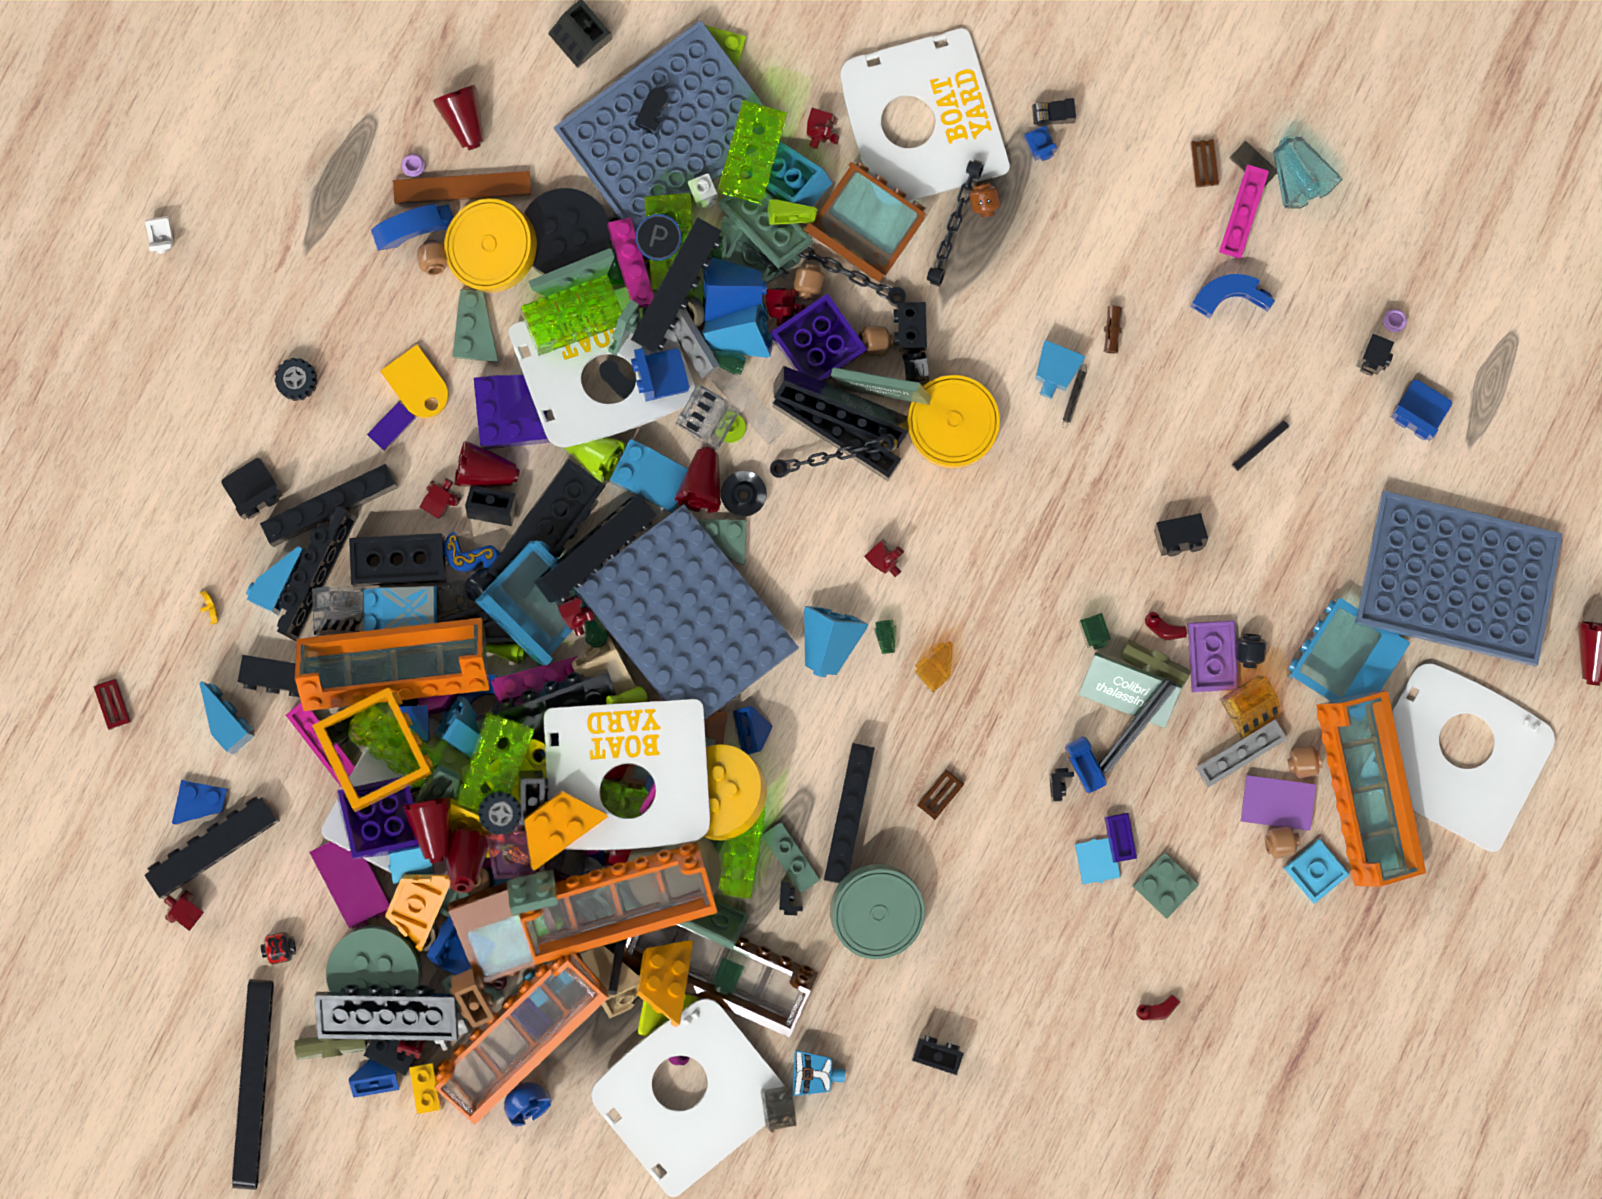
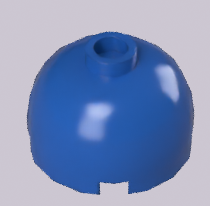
M520 1082L506 1095L504 1111L512 1126H523L526 1124L524 1120L531 1116L534 1121L550 1108L551 1104L549 1101L552 1100L546 1090L539 1084Z

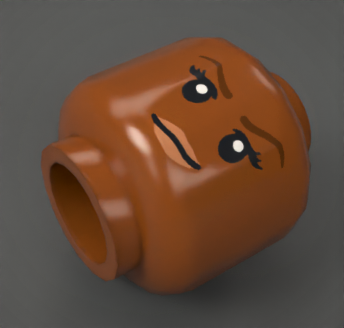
M991 182L974 185L973 190L969 193L971 209L974 213L981 214V217L995 215L994 211L1001 206L998 188L991 185Z

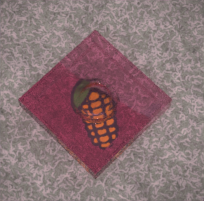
M512 831L505 835H496L489 832L486 835L494 879H514L540 872L539 867L536 870H533L531 867L526 831Z

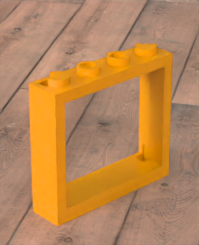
M389 687L312 725L355 812L432 775L430 768L433 767V764L428 754L423 756L419 748L423 744L418 734H412L409 728L413 723L407 712L402 714L399 707L402 701L397 691L392 693ZM387 698L421 768L359 799L326 728Z

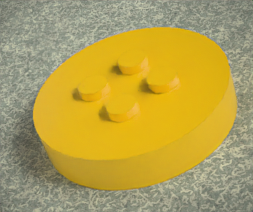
M482 199L465 206L452 219L445 235L444 250L447 264L458 280L478 291L495 293L512 288L528 274L535 260L537 238L531 221L521 210L502 200Z
M960 375L942 376L925 384L923 388L931 396L930 404L911 402L908 412V434L916 451L928 462L948 469L964 468L980 461L993 447L1000 426L998 406L991 393L976 380Z
M730 745L706 747L710 825L704 838L727 840L747 831L761 815L767 797L766 779L756 761L742 750Z

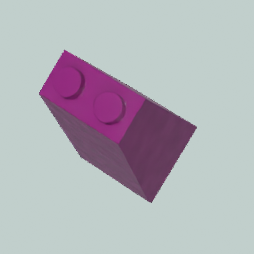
M331 841L309 852L348 928L355 927V929L369 925L368 920L374 917L377 920L385 917L391 901L371 862L364 858L352 859L350 851Z

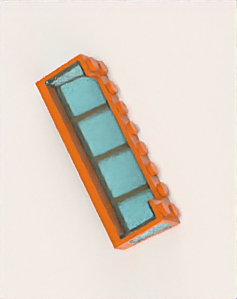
M482 618L297 639L295 681L303 710L310 711L352 706L388 687L392 693L397 691L401 700L489 690L486 633ZM386 698L380 702H388V700Z
M1388 691L1370 692L1316 704L1317 718L1322 730V742L1326 749V761L1330 768L1331 785L1336 796V808L1340 815L1341 832L1346 843V855L1349 858L1351 878L1354 881V886L1382 887L1425 874V864Z

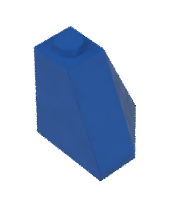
M711 257L712 259L706 270L703 269L704 321H711L761 304L762 295H766L767 290L766 281H762L761 271Z

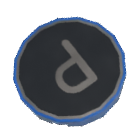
M654 214L646 217L639 224L636 230L635 241L638 249L645 257L651 260L662 261L670 258L677 252L681 244V231L678 224L672 218L666 215Z

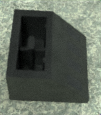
M579 0L564 12L548 33L577 68L612 40L611 32L583 0Z

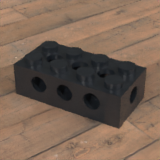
M442 533L349 538L351 585L354 587L447 582L446 557L444 553L445 536ZM419 554H426L427 556L423 564H416V557ZM403 555V562L397 566L393 565L394 557ZM379 556L380 563L375 567H371V558Z

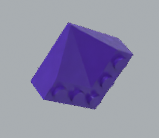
M828 293L771 332V338L794 370L823 382H827L832 378L833 368L844 369L867 351L865 345Z
M495 375L473 378L480 447L495 449L551 443L544 432L524 375ZM548 410L543 411L547 422H549Z
M404 776L359 785L354 788L360 799ZM409 786L357 812L353 810L344 790H337L338 805L352 859L389 855L388 851L418 845L404 811V805L413 804Z

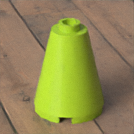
M605 437L563 449L593 477L604 483V479L606 481L610 480L619 462L620 454H623L626 448V444L620 440Z

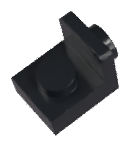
M912 350L902 355L907 381L918 382L922 386L930 382L925 352Z
M1068 768L1054 769L1055 773L1049 774L1051 802L1063 801L1062 796H1066L1065 782H1061V778L1074 777V772H1069Z
M781 882L779 910H784V915L798 916V911L802 912L803 907L789 906V901L794 902L795 891L794 887H790V882Z

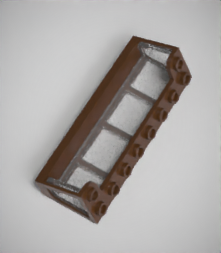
M678 924L628 938L622 962L638 970H641L643 952L647 948L689 940L693 941L685 991L702 999L714 1000L722 1008L789 1038L818 975L810 966L797 964L791 958L777 955L771 952L769 948L757 946L742 936H739L733 950Z

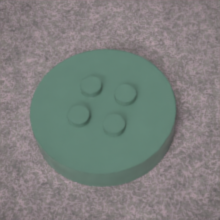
M884 864L866 865L849 873L836 887L830 903L831 924L842 944L854 954L868 959L890 958L906 950L918 937L925 919L924 900L915 883L900 869Z
M380 925L364 926L353 930L343 937L333 948L326 967V981L330 992H340L348 984H357L359 988H368L370 985L379 984L382 986V989H391L394 985H404L405 989H414L415 986L420 985L422 978L420 957L413 944L397 930Z

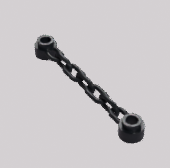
M975 159L968 162L966 167V173L969 174L967 182L962 184L957 196L959 204L956 211L950 215L947 223L948 234L946 239L939 245L936 254L938 260L936 267H931L927 275V281H930L932 285L940 287L943 282L945 269H942L941 266L948 259L952 249V243L950 242L952 235L960 227L963 205L968 203L970 199L969 193L973 190L972 180L973 178L979 180L983 172L984 162ZM964 187L965 190H969L966 200L964 197L961 198ZM954 215L958 219L955 229L954 226L950 227ZM943 245L948 247L945 257L943 254L940 255Z
M811 247L806 248L811 251L808 253L809 256L803 253L798 254L805 259H815L821 262L822 267L833 273L841 272L847 275L851 282L861 287L869 286L875 289L879 296L887 299L889 304L894 307H898V303L905 302L906 293L902 288H891L885 284L877 285L871 282L867 275L856 270L849 271L843 268L839 261L831 257L823 258L815 254V250ZM828 260L839 266H835V269L827 266ZM855 274L865 278L862 280L863 283L853 279L856 277ZM883 288L889 290L888 296L881 293ZM897 294L901 297V299L899 301H894L892 299V296Z
M883 434L878 439L867 441L865 446L860 448L849 445L838 448L836 453L830 455L825 452L810 455L807 460L801 462L797 459H778L771 463L770 472L776 478H783L790 472L799 470L801 465L809 464L812 467L826 464L830 458L834 457L845 460L855 457L858 452L864 450L868 453L879 451L885 453L892 452L897 447V439L892 434ZM884 439L888 440V447L883 446ZM877 443L878 448L869 450L872 448L869 444ZM852 449L850 453L853 454L841 457L843 452L840 451ZM824 455L821 459L825 461L813 463L815 459L811 458ZM796 462L793 464L796 468L790 469L789 463ZM778 464L781 466L780 473L776 471V466Z

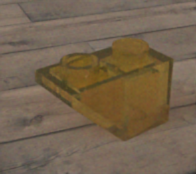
M942 641L932 650L935 653L929 659L924 657L915 665L917 670H915L914 674L932 694L951 677L953 644L950 641L946 644Z

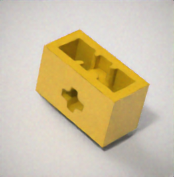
M431 1063L409 1067L417 1114L442 1110L441 1094L434 1088L437 1071L436 1064Z

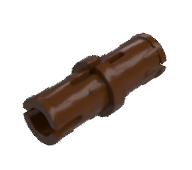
M1108 306L1107 323L1104 326L1106 334L1103 352L1117 354L1119 335L1122 333V328L1120 327L1122 307Z

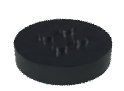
M558 188L547 191L534 199L524 212L531 221L537 238V251L532 267L541 275L602 252L611 246V236L608 229L609 220L605 210L596 199L583 191L573 188Z

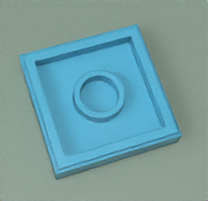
M1320 838L1283 868L1313 904L1318 902L1350 875Z

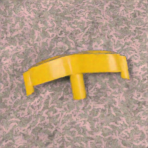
M207 591L200 592L199 595L203 596L207 606L200 608L201 613L209 610L210 626L218 623V613L212 597Z

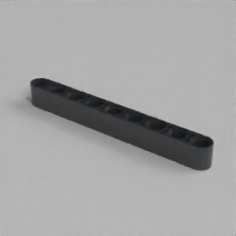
M249 979L232 1173L233 1189L257 1190L274 993L273 980Z

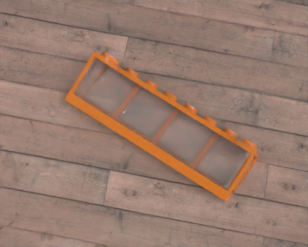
M696 842L692 844L687 843L671 850H662L654 855L638 857L633 861L617 863L612 867L601 870L596 869L584 875L571 876L566 880L556 882L558 905L520 913L519 917L534 964L537 965L558 959L560 956L565 957L715 914L717 909L699 845Z
M577 953L565 957L560 956L558 959L551 960L547 965H541L536 970V976L533 979L524 981L518 989L519 992L514 997L509 996L497 1013L493 1012V1020L486 1022L481 1028H475L469 1035L470 1039L465 1044L460 1043L452 1052L453 1055L448 1060L446 1058L437 1065L434 1088L473 1124L478 1123L608 999V989Z

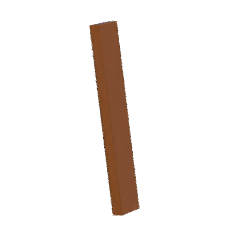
M530 171L393 180L395 204L532 195Z

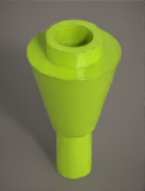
M486 643L487 653L497 654L518 665L526 659L527 653L517 643L499 645Z
M637 686L619 695L608 696L606 703L607 705L647 702L648 696L641 686Z

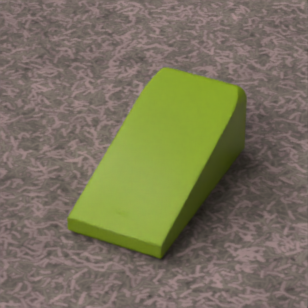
M769 199L767 207L769 224L813 223L817 208Z

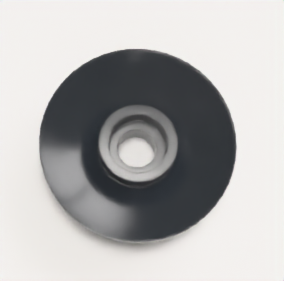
M735 472L726 478L721 487L723 505L730 513L736 516L747 517L754 515L765 504L767 497L766 486L763 480L753 472ZM740 492H748V497L746 499L740 498Z

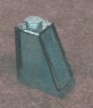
M1287 136L1279 142V145L1273 151L1285 208L1300 209L1308 205L1307 200L1314 199L1318 195L1320 198L1328 195L1343 180L1302 137Z

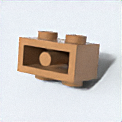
M470 969L451 978L452 988H450V993L455 995L456 1001L460 1004L459 1008L464 1019L467 1018L473 1028L494 1019L492 1007L495 1006V1002L490 992L486 994L484 990L486 987L480 975L476 976L473 969Z

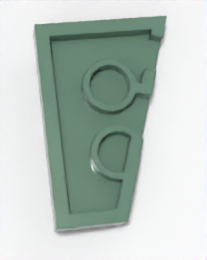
M460 289L452 357L499 363L484 292Z

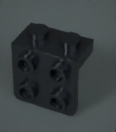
M255 458L221 481L224 489L236 506L237 513L244 520L257 516L260 513L259 510L266 506H273L280 501V497L284 496L259 458Z

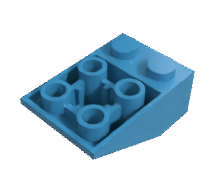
M201 681L199 684L211 735L226 752L235 754L254 737L251 732L253 727L246 719L238 718L236 715L238 710L230 701L228 702L226 699L223 700L221 698L223 693L215 684Z

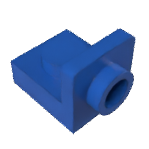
M1046 126L1024 135L1035 161L1039 159L1046 161L1054 156L1057 146L1053 143Z

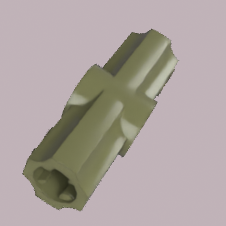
M1128 640L1120 657L1130 664L1141 668V670L1164 679H1171L1175 683L1182 685V689L1191 673V670L1171 661L1165 654L1153 649L1149 650L1131 640Z
M309 1037L294 1040L297 1060L341 1056L343 1053L360 1052L367 1049V1039H318V1037Z

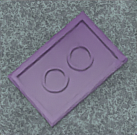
M1235 621L1188 623L1192 693L1239 690L1237 660L1235 657Z
M1246 775L1240 822L1277 827L1289 826L1292 829L1311 831L1316 785Z

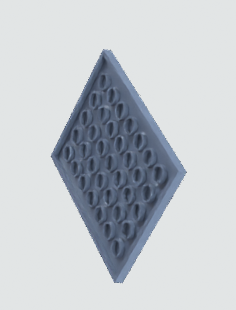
M701 20L553 127L621 220L631 218L635 234L639 224L646 217L654 214L667 216L693 197L688 181L705 174H709L712 182L782 132V129ZM653 88H662L667 93L668 104L665 109L660 111L656 122L660 123V128L657 135H654L635 126V120L648 93Z
M1383 490L1380 496L1355 623L1536 667L1539 664L1563 534Z
M682 505L620 551L614 558L604 563L603 568L598 572L589 574L586 577L587 582L576 589L664 701L689 699L700 701L704 709V721L799 649V646L685 505Z

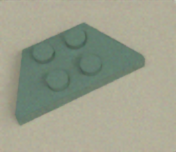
M724 215L721 220V237L723 239L721 241L720 259L761 271L762 281H766V284L779 276L778 272L774 273L773 269L753 258L754 256H749V253L746 254V251L741 249L745 242L764 254L730 218ZM795 256L782 267L788 271L799 263L801 257Z
M611 248L528 282L533 291L558 303L571 301L577 296L593 292L603 286L613 262L614 254Z

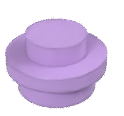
M410 154L403 159L402 169L407 176L417 177L423 173L425 163L419 155Z
M1393 309L1385 314L1383 323L1388 331L1399 332L1406 326L1407 319L1402 311Z

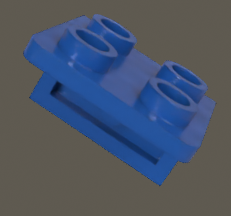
M643 348L634 350V358L631 359L633 371L638 372L639 380H636L639 394H644L645 402L689 391V383L679 349L675 348L649 355L644 354Z
M1414 380L1390 417L1394 419L1397 425L1412 430L1418 438L1430 441L1438 432V427L1450 410L1452 401L1421 381Z
M449 916L447 921L442 924L437 939L430 945L427 956L436 967L458 975L472 968L451 916ZM470 931L467 935L482 970L495 947V942L490 938Z

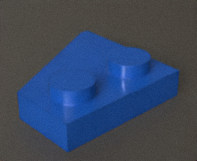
M181 780L172 824L178 825L223 812L228 789Z

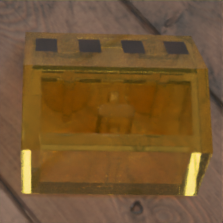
M1257 675L1220 698L1241 739L1281 716L1278 696L1267 676Z

